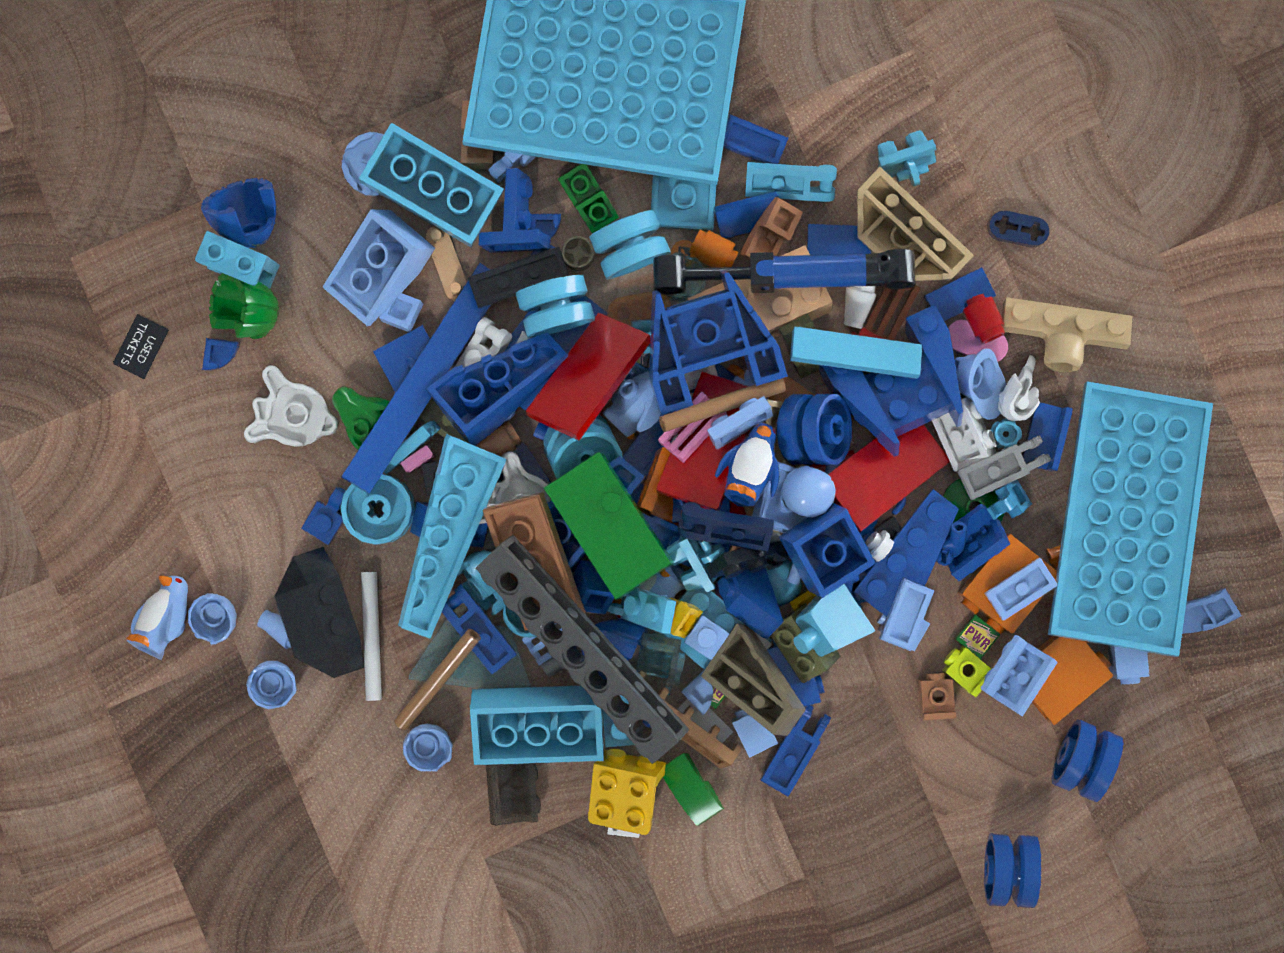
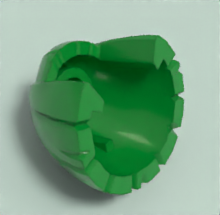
M224 273L218 277V281H215L211 291L213 294L210 295L209 311L212 312L209 314L212 329H235L237 338L250 337L252 339H260L265 337L276 325L279 314V305L274 293L259 281L257 285L252 286Z

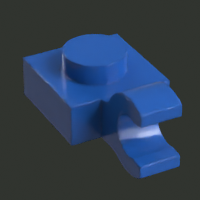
M336 487L327 505L317 501L301 529L325 544L330 545L343 524L342 514L339 511L346 490Z

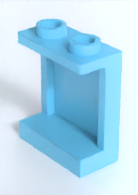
M206 231L195 257L196 262L207 266V269L219 274L224 273L252 286L257 285L259 281L269 289L280 264L264 254L209 231Z

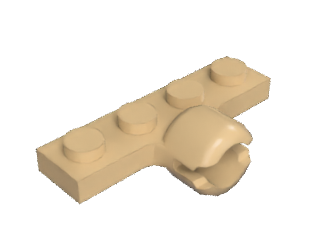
M1008 297L1005 298L1003 303L1002 319L1005 323L1003 326L1004 331L1044 339L1046 343L1044 363L1049 369L1056 372L1068 373L1080 369L1083 364L1085 345L1091 344L1125 350L1131 345L1133 317L1131 315Z

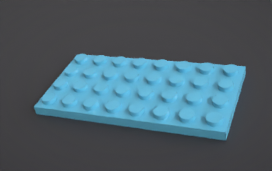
M1088 381L1084 383L1056 575L1058 586L1054 589L1048 635L1173 657L1179 656L1213 403Z

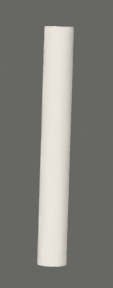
M361 572L366 701L382 700L377 572Z

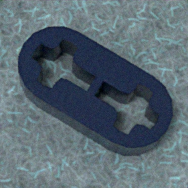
M1010 211L995 213L987 224V230L993 239L1026 247L1040 246L1049 236V226L1043 219ZM1005 218L1006 224L1015 226L1016 229H1008L1003 234H1000V230L995 226V223ZM1033 224H1036L1037 230L1042 232V236L1036 237L1033 241L1031 240V234L1021 232V228L1030 229Z

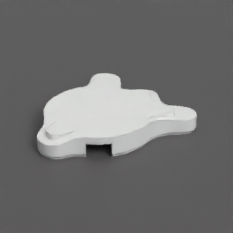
M270 365L263 370L262 377L270 394L267 398L257 397L253 400L255 421L244 431L246 441L257 443L262 440L273 439L285 445L300 447L311 444L322 436L333 435L337 431L338 420L330 413L326 401L318 391L304 384L290 382L276 366Z
M508 451L501 456L507 459L502 469L504 478L501 482L496 483L487 507L544 492L547 503L551 501L544 489L548 484L539 477L527 473L516 453ZM484 514L479 524L487 523Z

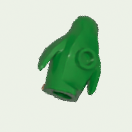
M342 386L333 394L332 403L345 426L349 440L357 450L388 405L389 400L379 397H365L358 394L353 388Z

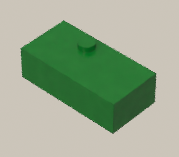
M596 453L544 487L615 600L622 598L674 564L604 453Z

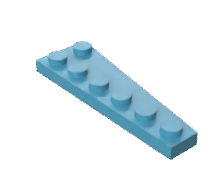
M446 434L398 623V626L429 639L433 634L484 514L482 510L487 507L507 460Z

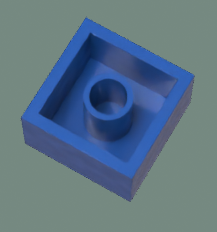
M832 503L826 513L813 518L808 517L779 536L806 588L820 598H824L876 564L848 510L835 503Z

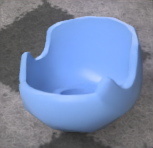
M801 466L791 471L785 478L781 495L786 506L791 511L801 516L813 518L827 512L834 502L836 488L831 477L825 472L813 467Z
M207 593L194 600L188 610V624L193 633H195V637L209 641L211 645L226 640L236 627L237 612L234 605L224 596Z
M265 661L257 665L248 676L246 684L249 697L256 705L266 709L284 707L296 694L297 690L295 674L286 664L279 661Z
M426 723L414 727L403 741V755L408 764L418 771L436 772L447 762H450L452 758V741L447 732L436 724Z

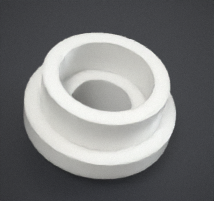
M883 530L879 533H872L865 544L872 557L876 561H881L892 549L894 541L890 539V534Z

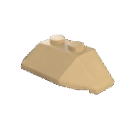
M881 167L857 190V238L874 254L892 249L914 251L916 281L950 280L974 256Z

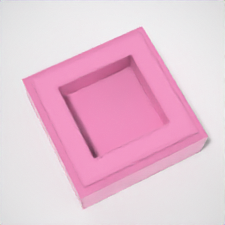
M425 445L400 464L406 472L413 473L422 464H426L435 458L436 454L429 445Z

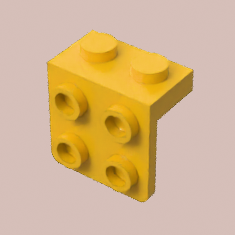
M620 749L604 750V761H595L593 766L588 812L589 822L647 835L652 827L656 786L665 775L666 763L656 761L652 764L646 757L628 755Z

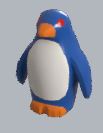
M756 424L741 444L734 446L724 455L715 472V477H718L727 466L729 467L724 495L737 506H754L769 481L771 483V497H774L780 478L779 466L774 452L776 431L768 424Z

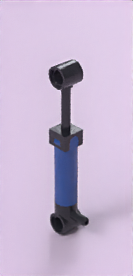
M892 249L876 254L774 256L773 252L750 253L751 266L686 268V259L682 256L661 255L653 259V291L657 290L662 295L684 293L686 291V281L722 280L721 270L729 272L734 280L751 279L752 293H774V289L883 286L887 289H907L916 285L915 253L908 249Z

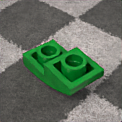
M578 164L557 178L592 234L619 218L611 202L586 164Z
M682 753L666 764L663 779L696 826H700L724 809L710 782L703 780L689 753Z

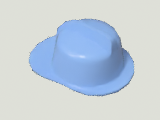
M986 348L977 354L955 358L960 393L972 399L981 417L987 420L997 418L1001 414L998 410L999 394L1004 391L1006 381L994 351Z

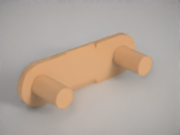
M433 226L427 231L426 240L435 247L432 258L445 293L450 300L455 301L467 281L450 235Z

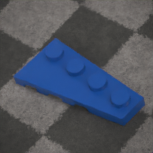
M931 489L892 539L894 544L890 552L881 561H875L876 564L868 570L853 592L887 617L902 578L922 586L926 585L959 509L937 491Z

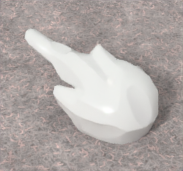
M1032 355L1029 356L1019 376L1017 377L1016 373L1013 374L1004 391L999 394L998 410L1010 421L1028 419L1040 404L1038 399L1039 389L1033 387L1028 392L1032 384L1033 370L1036 364V359Z

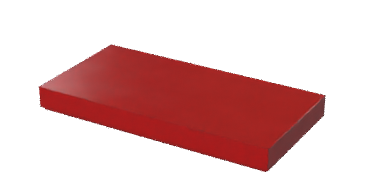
M598 312L595 320L589 324L569 351L568 357L558 366L527 408L526 413L529 418L580 441L649 346L650 335Z
M702 371L691 399L693 402L703 392L710 400L749 386ZM738 407L726 411V413L729 417L734 413L738 412L740 409ZM712 417L704 419L698 428L681 444L678 450L682 451ZM685 425V426L678 432L677 437H678V435H679L688 425ZM750 430L718 450L708 436L684 463L670 452L656 488L657 493L684 502H694L705 509L719 511L725 497V485L729 467L727 466L718 477H715V472L724 455L734 446L741 444L748 437Z
M921 425L897 437L900 445L899 455L895 457L877 441V438H874L828 473L836 488L833 503L848 510L859 532L950 462L925 425Z

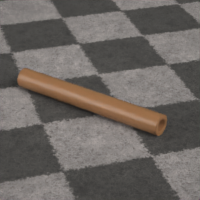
M781 378L758 386L752 385L660 416V426L664 432L738 408L752 398L758 400L763 396L767 398L785 392L784 380Z
M468 629L396 717L394 722L398 728L407 730L472 651L481 639L476 631Z

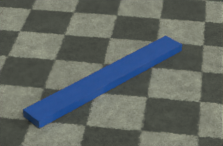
M479 263L471 276L490 269ZM469 280L341 476L367 494H370L431 399V395L426 388L449 371L476 329L478 322L491 306L478 309Z

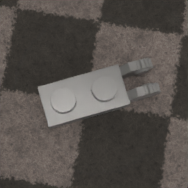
M1041 436L1034 437L1019 445L1014 444L981 461L958 470L957 473L969 499H976L1030 474L1029 471L1050 462V455L1042 454L1034 460L1025 463L1021 452L1038 447L1043 442Z

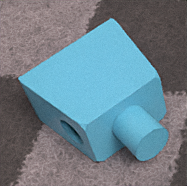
M843 584L824 598L816 595L796 617V623L802 632L794 637L793 641L801 653L806 654L814 649L817 655L822 657L873 633L875 629L845 584Z

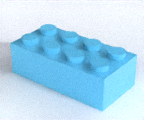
M393 123L389 125L359 177L361 184L471 248L504 192V188Z
M582 686L472 689L470 719L474 765L604 761L602 709L594 704L591 696Z

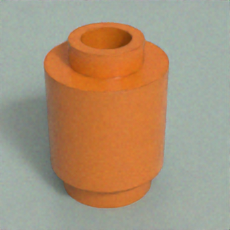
M701 229L689 250V253L695 255L696 260L710 267H732L739 252L734 250L736 243L710 230L705 232Z

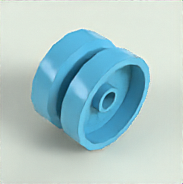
M654 210L624 217L589 236L595 253L606 254L613 252L600 263L606 280L637 271L653 264L655 257L671 253L665 237L653 236L647 238L660 227Z
M584 275L553 278L516 292L520 310H541L527 316L523 320L528 338H533L546 332L549 334L562 332L595 320L591 303L586 301L570 303L582 298L588 292Z
M599 414L580 441L551 427H548L544 437V452L557 479L598 452L604 453L609 462L619 456L622 457V451L606 419Z
M382 474L370 494L365 493L353 484L348 487L343 495L341 504L342 520L350 534L362 542L375 545L394 542L404 536L412 525L416 505L415 498L409 487L401 480ZM376 504H384L382 507L383 515L375 513L374 508Z

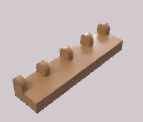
M639 670L638 673L644 679L646 673L643 670ZM663 687L658 692V695L690 729L681 740L720 769L732 766L743 745L737 741L731 749L716 739L720 731L717 725H713L709 732L705 731L690 720L695 711L694 708L689 705L682 714L664 700L669 690Z

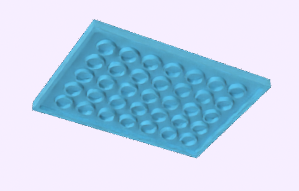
M487 0L462 141L463 145L717 185L746 0Z

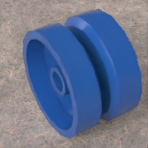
M792 394L784 400L777 419V439L784 459L790 464L812 465L813 463L818 465H838L845 459L852 439V420L850 410L845 400L839 394H817L815 396L811 394Z
M1077 719L1068 730L1058 751L1052 771V784L1067 791H1071L1078 786L1080 796L1098 802L1107 792L1118 769L1123 751V737L1106 730L1097 735L1096 726Z
M990 833L984 857L986 903L989 906H1006L1012 895V899L1017 907L1035 908L1041 886V851L1038 837L1019 835L1012 845V841L1007 834Z

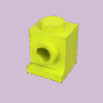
M962 646L960 650L954 648L944 659L943 662L946 666L942 671L970 695L977 697L982 691L981 686L984 683V678L991 668L966 647ZM967 664H971L974 669L970 676L963 674V667Z

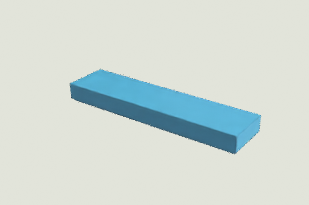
M796 326L792 330L790 361L916 379L920 376L922 344Z

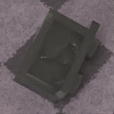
M536 764L486 765L491 825L538 822L541 803L538 795H536L535 782L538 779Z

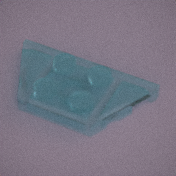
M447 619L410 672L409 680L426 682L460 640L461 636ZM498 625L495 626L518 654L494 674H491L475 653L471 651L445 683L447 685L478 689L531 687L512 631L508 627Z

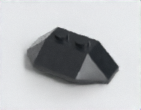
M324 547L292 557L274 595V599L294 658L325 673L331 678L364 668L360 635L339 574Z

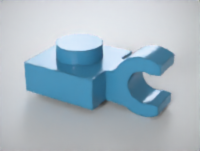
M1015 480L995 491L998 495V501L989 506L987 510L993 520L1005 512L1009 513L1011 518H1014L1029 508L1032 502L1019 481Z

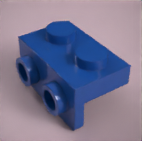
M983 504L978 505L958 520L967 525L965 547L962 553L953 558L952 563L948 565L951 575L958 581L974 572L978 567L1010 545L1001 521L998 518L993 520L987 507Z

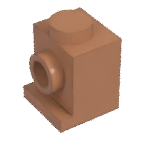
M945 672L926 673V679H918L920 718L923 720L956 718L953 679L945 677ZM937 690L942 691L944 695L940 702H934L932 698L933 693Z

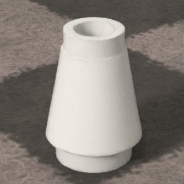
M876 286L846 287L844 325L860 329L863 327V323L877 296L874 293Z

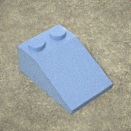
M371 209L324 283L323 288L366 326H371L419 275L435 247L393 211Z

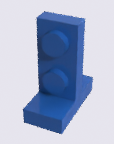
M506 169L503 231L479 233L478 245L490 253L550 249L551 237L539 229L528 230L531 226L529 197L532 196L533 185L530 177L520 169Z

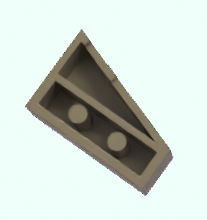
M737 623L701 677L773 735L788 736L806 709L757 634L748 626Z

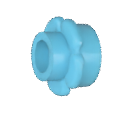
M1006 418L1002 419L1001 422H995L991 427L997 442V448L1003 447L1005 449L1017 444L1018 440L1022 437L1021 428L1016 425V422ZM1004 431L1009 433L1008 437L1003 436Z

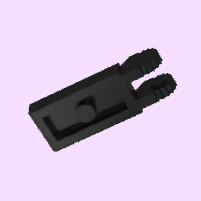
M780 540L771 541L768 551L742 548L725 552L708 565L707 570L711 578L725 576L726 579H730L748 569L751 573H755L764 568L769 570L778 568L783 564L784 560H788L790 557Z

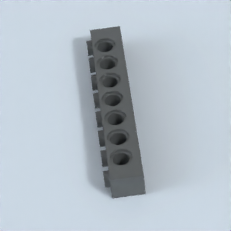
M514 535L502 542L475 568L481 574L483 581L488 586L493 587L502 597L507 608L514 611L521 618L527 630L540 639L547 647L549 654L554 659L560 661L569 671L570 677L588 692L594 704L607 713L613 720L615 727L620 732L625 733L635 744L637 751L652 764L675 746L690 730ZM510 573L516 576L518 582L512 579ZM532 597L538 600L540 607L533 602ZM554 622L561 626L562 631L556 628ZM576 646L583 650L584 655L578 652ZM598 671H601L602 673H604L605 676H606V678H607V680H606V679H603V678L599 675ZM620 695L624 696L628 700L629 704L625 703L621 699ZM642 720L647 721L651 728L646 727Z

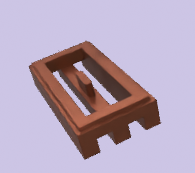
M915 285L907 289H898L876 331L872 329V326L891 289L884 288L864 328L884 339L894 340L920 287ZM905 290L910 291L889 335H884L883 332Z

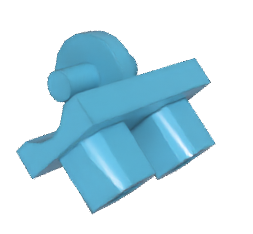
M921 130L906 136V145L908 147L906 149L897 151L894 141L879 144L878 167H881L891 177L896 176L898 182L909 179L912 186L920 185L919 175L929 172L928 165L936 163V145L933 139L928 141Z
M680 536L679 540L667 547V552L673 560L674 566L686 560L692 566L691 569L681 573V580L687 592L702 587L706 592L715 589L713 582L717 577H710L707 566L710 565L709 562L712 563L725 552L722 544L711 545L710 542L699 541L701 549L697 540L686 539Z

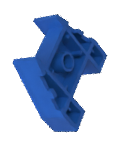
M726 270L720 271L725 290L666 308L664 307L660 292L657 290L652 291L649 380L661 415L693 406L684 374L744 356L751 382L756 386L788 377L778 343L750 305L730 273Z
M936 305L906 318L905 333L909 341L915 344H922L921 372L918 379L873 372L864 375L859 370L819 365V373L830 394H839L845 400L854 419L861 426L864 425L894 457L899 455L900 442L897 437L947 413L950 414L956 427L962 424L963 408L950 331Z

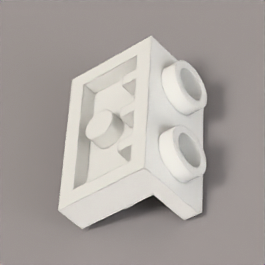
M968 397L961 399L963 408L961 426L956 427L949 413L932 420L954 472L997 453L995 449L997 442L991 430L986 429L982 420L983 417L976 410L972 399Z

